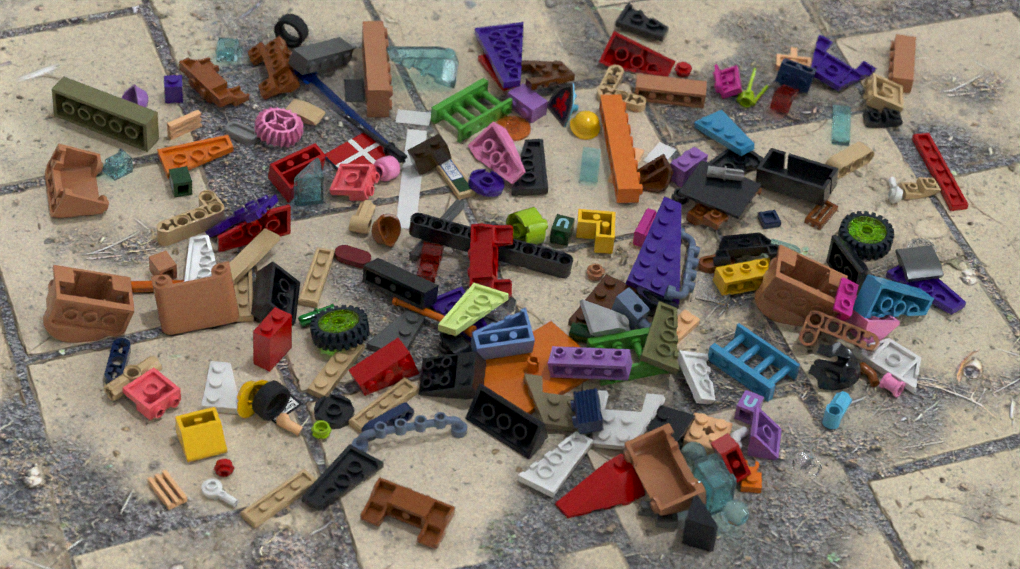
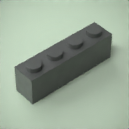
M341 37L294 48L288 64L302 75L349 63L352 59L354 47Z

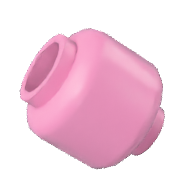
M393 156L379 158L374 163L379 173V180L382 182L392 180L400 173V164Z

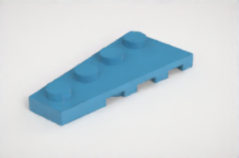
M722 109L694 122L695 129L740 156L755 150V143Z

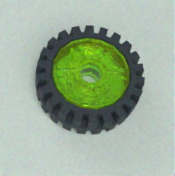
M857 211L856 214L852 212L850 216L846 215L845 219H842L838 237L849 243L861 260H864V257L867 258V261H871L872 257L874 260H878L879 257L883 258L889 253L893 244L894 228L880 214L876 216L874 212L869 214V211H864V214H862L861 211Z
M337 305L334 306V309L326 308V311H320V314H316L310 322L314 345H317V348H322L324 351L329 349L330 352H334L337 349L338 352H341L344 348L345 350H350L351 346L355 348L357 344L361 345L363 340L366 341L367 336L370 334L367 314L363 309L360 310L359 307L354 308L353 305L348 307L342 305L341 308Z

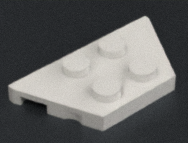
M890 338L881 340L879 348L873 352L859 349L858 347L852 350L856 358L883 375L888 372L891 373L893 378L906 383L905 388L912 393L915 392L921 357Z

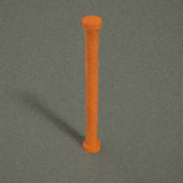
M396 297L392 300V304L395 306L400 305L438 322H441L445 317L427 308L421 310ZM471 325L462 332L472 337V333L476 331V326Z

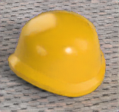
M581 111L570 120L571 131L579 139L590 140L595 138L600 132L599 118L591 111Z

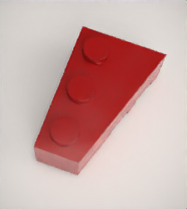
M314 143L271 163L268 179L286 201L290 203L324 169L326 155Z
M396 338L348 369L353 381L364 396L394 385L404 377L408 379L419 374L410 352L399 338Z

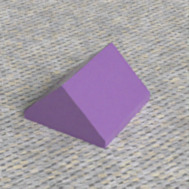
M755 406L750 424L747 456L777 460L779 458L781 428L763 410Z

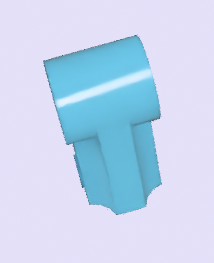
M844 391L837 392L832 401L826 405L822 420L826 428L837 429L839 427L841 419L852 403L849 393Z

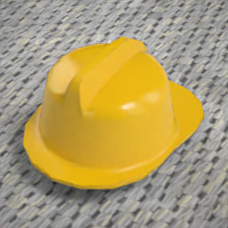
M251 380L241 386L237 394V411L241 418H248L255 414L252 409L253 398L257 391L268 382L267 380Z

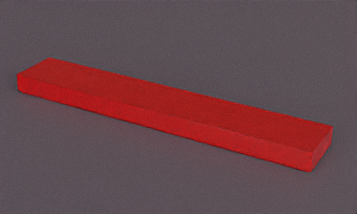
M930 133L913 134L912 141L932 178L935 179L941 189L940 193L950 211L968 209L969 204Z

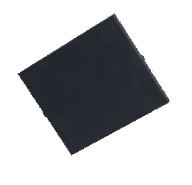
M702 160L679 190L678 195L739 219L749 203L752 202L762 184L743 177L742 181L731 179L723 181L720 178L707 177L708 165L718 166Z

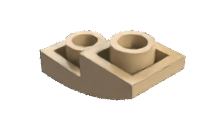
M294 99L285 109H291V113H297V116L301 117V121L304 124L317 125L326 114L319 107Z
M919 177L916 183L900 182L898 185L903 190L902 196L904 199L925 198L938 194L941 191L935 179L930 177Z

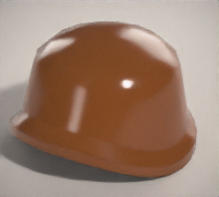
M393 214L381 215L372 225L373 239L379 244L388 247L394 246L401 233L399 219Z

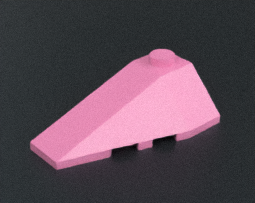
M492 122L468 145L476 159L511 184H514L525 173L511 136L506 128L495 122Z
M854 310L851 318L845 321L876 334L880 341L899 326L900 323L891 315H885L881 318L876 316L864 318ZM850 330V332L852 333V335H854L855 337H857V334H858L857 331H856V330ZM862 333L861 340L867 342V344L874 342L873 337L870 340L863 337L864 333Z

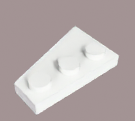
M680 350L677 360L694 400L699 404L711 405L716 399L713 382L709 379L711 370L706 362L709 359L708 354Z
M211 361L201 410L215 407L218 413L238 414V392L231 363Z

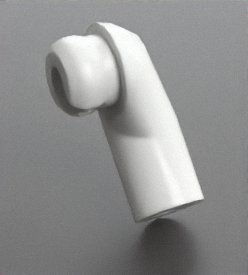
M744 426L732 432L730 436L742 448L740 441L749 435V431Z

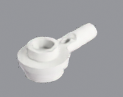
M890 177L888 179L890 186L888 199L890 203H899L903 190L897 186L896 179Z
M208 479L203 482L201 490L207 498L214 500L219 498L233 507L238 505L239 500L223 491L222 483L219 480Z

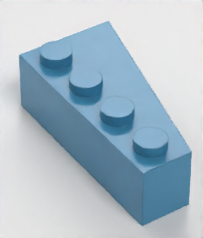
M868 274L856 297L853 310L864 318H871V316L881 318L885 315L899 317V315L920 316L927 314L934 298L920 288Z

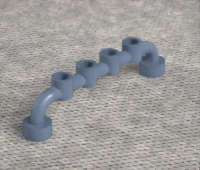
M682 227L681 241L683 239L688 242L687 258L684 264L685 270L681 286L682 291L678 292L675 286L668 285L664 295V299L672 301L673 298L684 299L689 293H693L695 282L692 281L695 280L697 270L693 269H696L699 259L697 257L700 247L696 246L695 239L690 234L685 233V228Z
M437 412L434 419L429 420L423 415H418L415 417V421L407 423L405 419L399 418L395 420V425L387 426L384 422H377L374 429L366 430L354 438L352 445L367 452L368 438L376 437L383 439L389 434L402 436L407 431L424 432L426 428L431 427L443 429L449 424H452V436L463 438L467 434V424L459 417H447L443 412Z

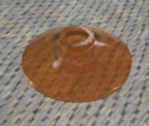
M505 116L496 122L506 128L513 141L523 140L531 132L529 122L518 116Z

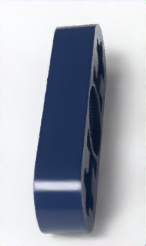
M118 338L112 344L104 373L106 385L122 375L124 368L128 365L131 343L126 338ZM115 360L123 361V363L119 365L113 364Z
M404 402L368 421L362 427L361 433L374 429L377 422H384L387 426L395 425V420L399 418L409 421L414 415V409ZM371 437V438H368L367 440H368V441H372V440H375L376 437Z

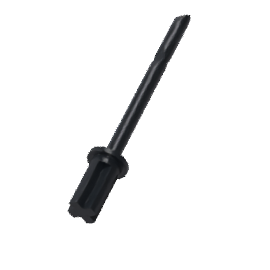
M348 114L343 117L382 146L385 155L395 157L399 163L406 162L405 159L408 156L399 150L395 143L384 142Z

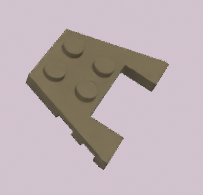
M524 374L523 382L529 389L528 394L533 399L538 419L545 424L546 429L567 432L576 431L579 433L578 428H574L572 416H576V413L572 412L570 400H574V396L544 393L542 376ZM583 382L581 385V391L594 388L600 389V384Z

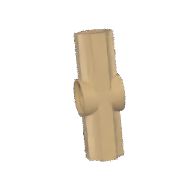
M154 355L149 356L137 365H128L124 368L122 375L104 386V392L111 401L117 400L124 395V386L153 367L161 371L162 365Z

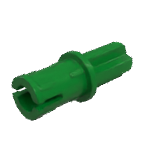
M330 304L320 309L314 308V311L298 317L299 324L301 326L310 325L311 319L316 314H320L319 312L322 310L326 311V308L329 307L334 309L335 305Z

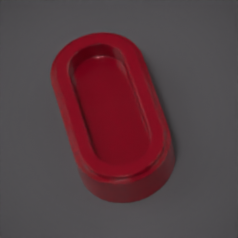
M340 245L335 249V259L341 263L363 268L365 264L371 262V254L365 250L349 245Z

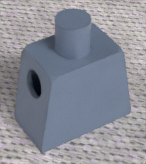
M630 287L616 296L611 310L624 314L628 318L630 331L651 326V323L646 320L650 312L649 308Z

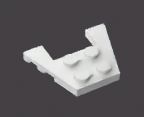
M598 390L604 430L592 432L593 444L597 448L625 450V442L646 432L648 423L651 419L655 418L657 409L665 402L664 395L646 394L642 411L634 412L605 409L609 394L607 391Z

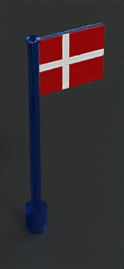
M295 69L297 77L305 84L312 83L346 115L348 114L381 140L389 143L317 78L318 71L302 75ZM361 133L325 153V159L338 170L340 164H374L376 160L387 155L383 153L384 148L366 134Z

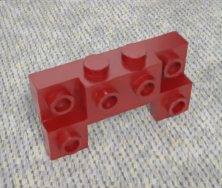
M471 224L470 249L468 250L470 267L467 270L468 277L470 278L469 288L473 283L508 293V300L512 299L511 279H498V246L513 245L512 225Z

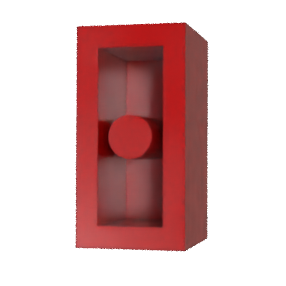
M728 433L710 443L723 473L733 484L751 475L739 444Z

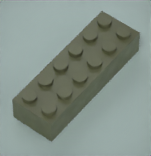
M64 76L52 88L55 117L146 152L159 140L158 112Z

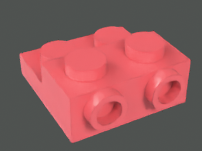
M340 164L329 191L331 195L349 196L350 201L368 200L369 196L374 194V183L379 182V173L374 164Z
M154 367L123 387V394L136 403L137 410L149 420L154 417H162L166 409L177 407L181 400L180 388Z

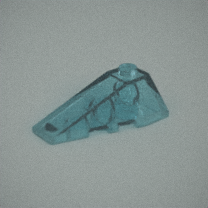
M388 46L386 48L392 61L408 69L413 67L420 72V75L424 77L429 75L435 78L434 82L451 88L455 87L459 60L455 51L451 48L440 46Z

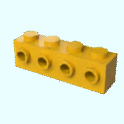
M768 257L716 267L713 283L722 297L757 290L763 282V276L768 270L770 259Z

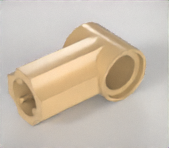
M365 200L360 202L356 214L351 216L349 231L369 234L372 218L376 210V205L372 201Z

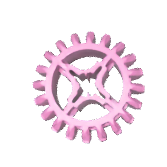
M269 107V109H263V112H259L255 119L254 129L257 137L261 138L262 142L266 141L267 145L272 144L274 147L279 146L282 148V146H286L288 148L289 145L294 146L303 135V122L301 117L297 116V113H291V109L285 110L278 107L273 109Z

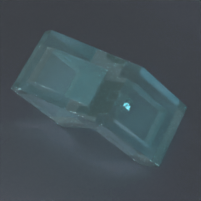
M583 147L579 181L598 182L601 149Z

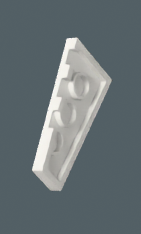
M209 235L190 237L184 282L212 276L211 269L217 263Z

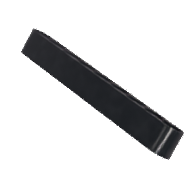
M423 213L411 215L409 234L412 237L468 252L470 249V226ZM514 238L513 245L498 246V261L559 278H567L571 273L573 257L568 253Z

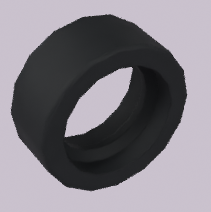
M287 13L283 15L274 25L276 38L280 36L289 48L299 47L309 34L305 21L295 14ZM284 24L293 27L299 37L289 34Z
M278 381L267 382L257 391L253 398V411L264 420L269 421L276 418L286 408L290 399V391Z

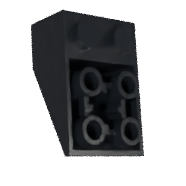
M476 351L423 358L419 395L463 400L473 399L478 385H484L486 361Z

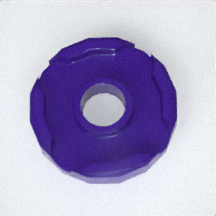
M477 169L471 172L468 184L473 191L486 197H496L502 194L505 182L496 172H485L486 169Z

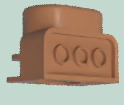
M780 244L778 246L777 258H773L770 261L768 270L763 276V282L755 292V302L759 310L767 318L788 325L803 326L807 315L811 311H820L836 317L839 313L833 310L839 282L842 277L847 279V275ZM818 315L814 316L811 323L813 325L820 324L821 317Z
M53 265L54 279H51L48 284L47 309L43 316L44 327L51 336L64 342L80 343L101 340L107 336L117 337L124 334L135 311L130 277Z

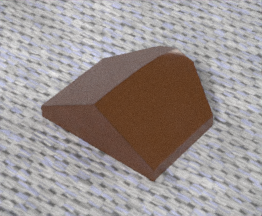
M664 154L637 170V172H640L639 184H642L643 191L657 193L668 188L674 173Z

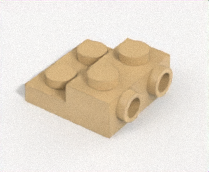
M875 73L866 78L863 83V88H866L863 99L866 100V105L880 111L887 107L888 109L902 112L904 109L902 85Z

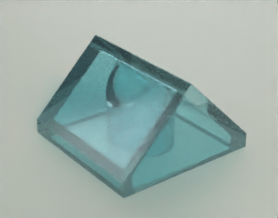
M317 157L294 178L295 206L323 204L324 176L320 159Z

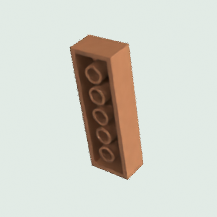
M362 21V58L367 117H389V110H392V99H389L393 96V87L390 86L392 84V75L389 74L391 72V64L388 62L390 60V53L387 51L389 49L387 28H384V21Z

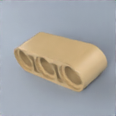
M859 141L831 156L827 160L826 165L839 168L838 178L840 179L868 164L874 157V151Z

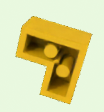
M578 209L576 238L594 239L595 253L613 254L616 212Z

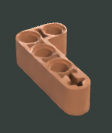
M811 311L807 315L799 335L800 342L808 348L816 346L822 333L870 352L876 351L880 346V340L876 334L820 311ZM816 315L820 316V324L813 325L811 323L812 318ZM832 323L839 324L837 332H830L829 327ZM850 330H856L858 333L857 337L853 340L847 337ZM808 333L814 336L811 343L804 342V336ZM862 333H864L863 337L870 340L873 337L875 344H871L868 347L867 342L861 340Z

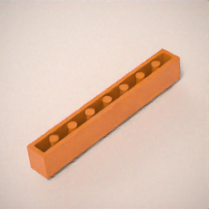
M621 94L600 95L599 112L613 178L616 202L638 203L639 195L643 194V186L639 184L640 172H637L638 161L634 160L635 148H632L633 137L630 136V124L627 125L628 113H625L626 102H623Z

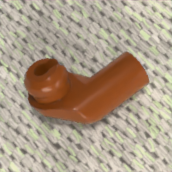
M860 362L861 375L863 373L867 375L871 387L878 386L880 382L876 371L865 362Z

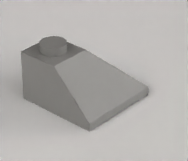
M583 299L579 301L590 335L598 337L630 331L628 326L629 320L624 314Z

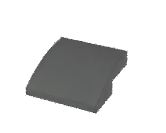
M932 245L895 250L899 268H903L906 282L938 279L944 276L940 261Z

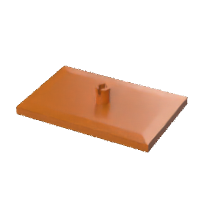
M552 321L533 331L535 342L532 353L485 360L484 386L530 415L536 412L534 409L535 404L533 399L529 397L527 385L523 382L524 374L542 376L543 392L564 395L589 380L550 377L548 360L552 346L580 347Z

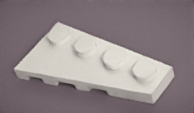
M575 431L559 443L555 450L549 451L539 462H534L530 465L527 471H522L518 474L517 480L553 498L592 447L593 439Z

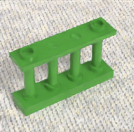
M482 78L431 107V121L437 124L445 120L458 130L457 141L460 143L488 127L492 122H496L512 113L513 99L509 98L503 102L499 101L488 92L489 81ZM484 97L495 107L489 110L477 100ZM471 105L482 114L475 117L464 108ZM458 112L469 122L462 125L451 115Z
M650 327L587 339L586 348L634 349L640 362L632 364L628 380L671 373L640 360L643 351L642 347H644ZM600 379V385L602 386L607 384H614L628 380Z

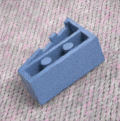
M526 307L512 316L504 317L503 320L497 323L493 322L474 331L471 339L472 351H476L484 360L532 353L535 339Z

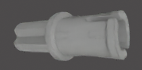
M708 165L707 177L720 178L723 181L725 179L742 181L744 171L730 169L727 166L723 168Z

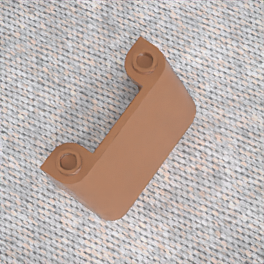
M58 143L45 169L51 217L58 219L97 215L107 211L109 201L104 195L99 197L96 180L97 174L101 173L103 169L100 154Z
M229 261L214 265L211 269L212 276L175 284L172 283V279L168 275L151 276L163 333L174 335L229 324L238 320L239 309Z
M670 423L625 442V451H623L627 463L631 462L651 500L650 506L653 513H658L659 516L689 510L692 500L696 495L706 505V490L702 482L699 483L698 479L694 478L682 456L678 442L671 435L674 431Z

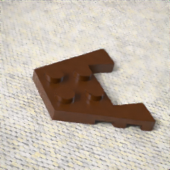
M522 60L521 71H531L536 76L526 78V86L530 90H536L539 85L545 88L549 87V83L556 82L555 84L558 85L574 81L575 74L562 61Z

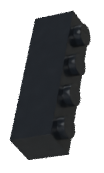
M380 258L365 264L363 267L362 282L421 310L437 302L439 285Z

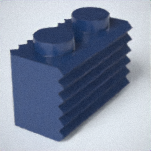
M597 388L573 392L574 400H570L572 412L576 413V416H572L574 428H578L579 434L603 431L601 405Z

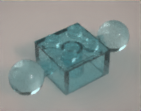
M698 442L685 444L681 454L688 467L693 468L692 474L694 478H697L699 483L702 482L706 490L705 507L711 516L722 512L727 524L734 527L745 524L749 518V509L744 502L733 500L737 480L728 471L725 462L716 453L707 456L706 449Z

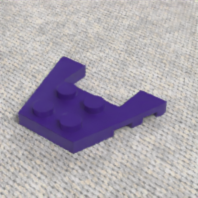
M819 34L810 67L817 69L816 79L836 91H840L875 73L877 68L864 60L857 69H854L827 53L826 51L833 42Z
M267 194L263 195L256 202L254 199L244 204L245 207L238 208L233 212L234 214L207 229L205 233L212 237L239 222L246 220L249 223L262 217L261 214L267 212V208H272L279 200L276 194L269 197Z

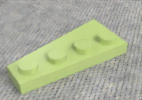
M473 283L438 324V331L457 336L508 300V293Z

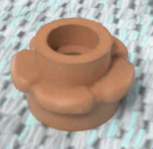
M600 264L589 265L587 267L588 278L593 281L601 280L605 274V269Z

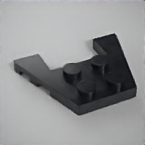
M760 232L723 236L719 244V250L716 251V257H713V266L731 265L730 257L741 258L743 255L757 257L764 253L768 254L771 261L773 258H777L778 245H772L771 240Z

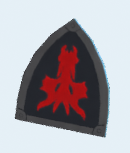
M566 84L558 88L547 104V108L563 127L567 125L572 111H578V105L574 104V100L577 97L574 84Z

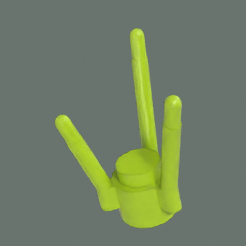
M753 68L747 89L738 94L737 102L745 108L755 106L758 99L769 87L766 85L755 97L751 87L756 68Z

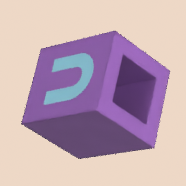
M745 390L737 404L734 419L750 425L754 407L758 406L762 409L764 397Z

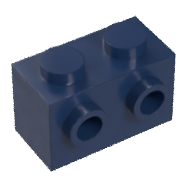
M784 58L780 64L775 82H778L783 87L789 86L794 88L799 93H808L817 69Z

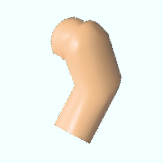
M281 413L276 418L278 426L296 435L303 428L301 425L290 420L287 413Z

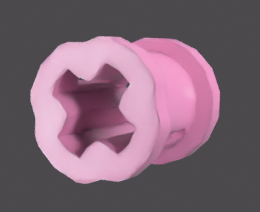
M888 372L881 379L879 387L889 390L893 393L894 397H898L903 392L906 383L896 380Z

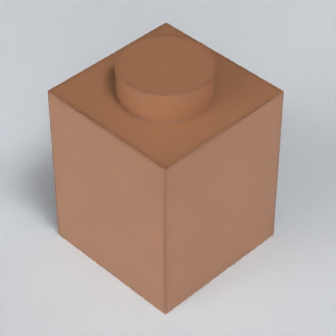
M166 250L149 257V270L153 276L165 274L170 276L172 280L177 278V264Z

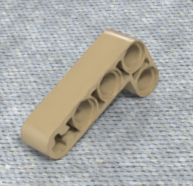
M201 191L198 196L199 207L157 224L158 243L162 246H169L205 232L225 219L224 204L213 191Z

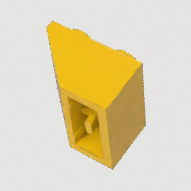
M215 407L175 416L176 434L187 462L227 453L221 420Z

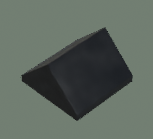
M696 495L692 500L685 520L681 544L712 552L714 551L718 525L699 496Z

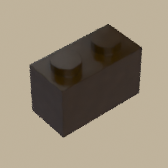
M440 134L407 150L412 165L419 175L452 159L448 145Z

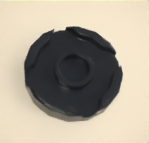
M332 394L331 397H321L314 407L315 420L326 421L331 429H340L347 426L349 419L354 416L352 402L342 395Z

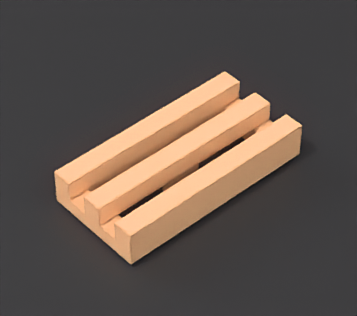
M196 110L168 122L167 134L169 139H175L202 127L200 123L202 121L200 117L202 116L201 112Z
M167 470L162 471L161 475L159 473L155 474V478H148V484L168 510L187 502V496ZM158 482L164 488L167 495L170 496V498L173 500V503L170 502V500L166 497V495L157 485Z

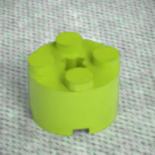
M535 207L509 214L506 219V225L513 226L514 239L535 245L544 243L548 223L546 219L542 218Z

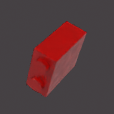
M276 307L253 331V364L269 372L292 348V315Z

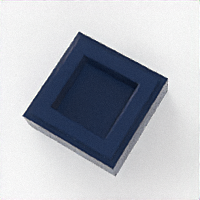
M776 210L758 212L757 218L763 229L781 227V220Z

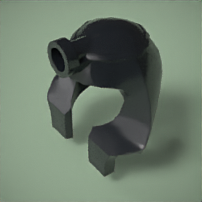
M836 342L833 345L820 344L817 351L818 354L828 358L837 356L838 360L833 362L816 359L814 361L815 365H811L808 374L817 379L818 388L841 390L856 384L861 375V368L853 353L840 342Z

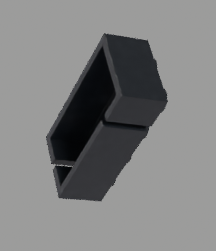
M770 148L757 167L756 182L762 184L761 187L824 206L829 195L837 186L839 168L789 153L787 169H785L786 152Z

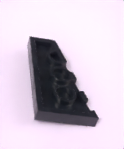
M660 405L656 411L657 415L654 419H651L647 432L670 423L674 431L671 435L675 441L679 442L690 424L694 422L696 415Z

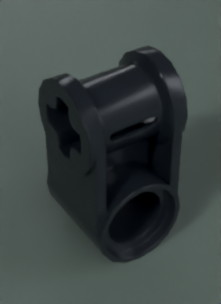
M440 331L439 338L441 342L439 343V350L444 355L473 352L471 346L459 335H449Z

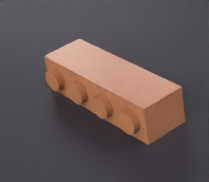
M896 34L895 39L891 40L889 61L892 62L889 63L888 72L891 73L888 74V80L902 85L904 93H911L914 81L916 37Z
M637 74L635 94L643 96L646 102L704 108L707 81Z

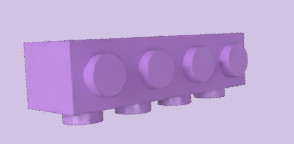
M552 346L548 360L550 377L628 380L632 367L630 349Z

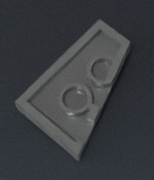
M407 310L367 342L366 349L376 352L396 338H399L409 350L425 323V316Z

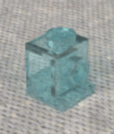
M218 37L216 62H220V60L237 61L238 57H242L243 47L240 46L239 39Z
M122 148L119 149L117 154L105 159L104 173L114 181L133 172L132 157Z

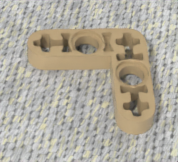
M619 65L610 66L598 87L597 100L600 101V95L621 94L622 98L626 99L623 102H626L627 110L634 112L644 111L646 99L643 96L618 89L623 79L624 69Z

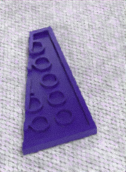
M524 22L474 28V34L503 88H513L521 84Z
M665 196L625 283L633 288L643 287L664 297L668 285L675 286L676 291L680 292L681 203ZM673 298L672 301L679 305L680 299Z

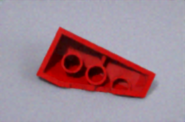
M613 31L599 63L607 67L619 65L627 72L669 77L676 61Z
M290 204L268 209L265 214H261L262 217L249 223L244 221L217 236L218 251L222 252L246 246L264 229L274 232L280 237L291 234Z
M621 453L605 462L555 503V506L569 519L590 514L592 510L601 508L608 510L611 509V506L622 504V506L629 505L645 496V490L631 462L627 463L624 455Z

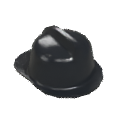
M643 287L636 288L639 293L638 297L650 310L649 317L654 316L659 301L679 309V306L673 301L665 300L664 297L656 295Z

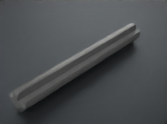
M459 199L455 200L440 218L452 221L464 208V202ZM421 239L409 252L410 259L417 261L433 242Z

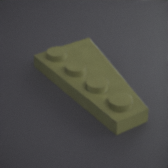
M658 302L640 357L641 361L677 374L679 370V364H677L679 356L677 350L678 317L676 307Z

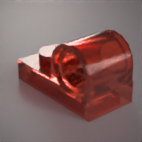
M781 85L774 91L770 109L788 114L792 101L797 97L799 90Z
M423 243L417 276L435 283L443 258V245Z

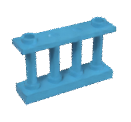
M740 323L736 325L735 336L731 342L723 348L714 343L709 347L708 352L709 362L754 393L763 396L767 402L773 398L775 384L785 375H789L795 380L800 364L794 359H791ZM741 343L749 348L739 358L730 354ZM755 354L764 358L754 369L745 364ZM771 364L780 369L770 379L760 374Z

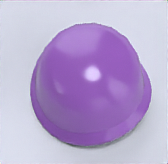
M135 84L122 95V99L143 107L148 105L146 91Z

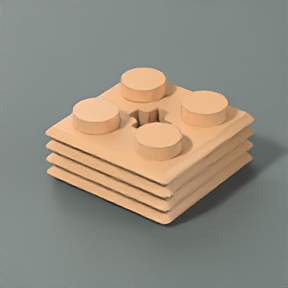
M695 412L693 414L696 415L695 420L688 427L684 437L683 449L716 458L710 443L726 433L730 435L733 424L723 419Z

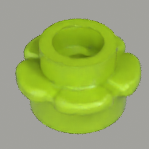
M320 420L314 423L311 432H313L312 435L317 439H326L331 433V428L326 421Z

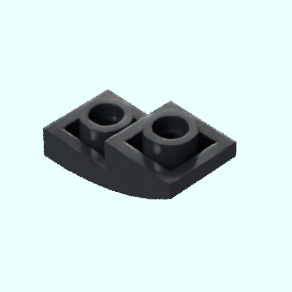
M883 108L881 113L865 110L862 115L865 126L870 128H890L903 124L900 111L895 109Z

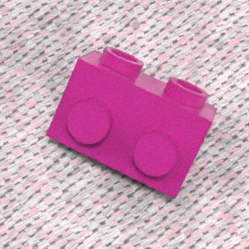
M715 64V71L712 72L716 82L714 87L716 92L721 94L722 99L742 93L738 66L735 65L720 70L718 64Z
M844 277L840 279L833 310L839 313L835 318L848 321L853 313L859 285Z

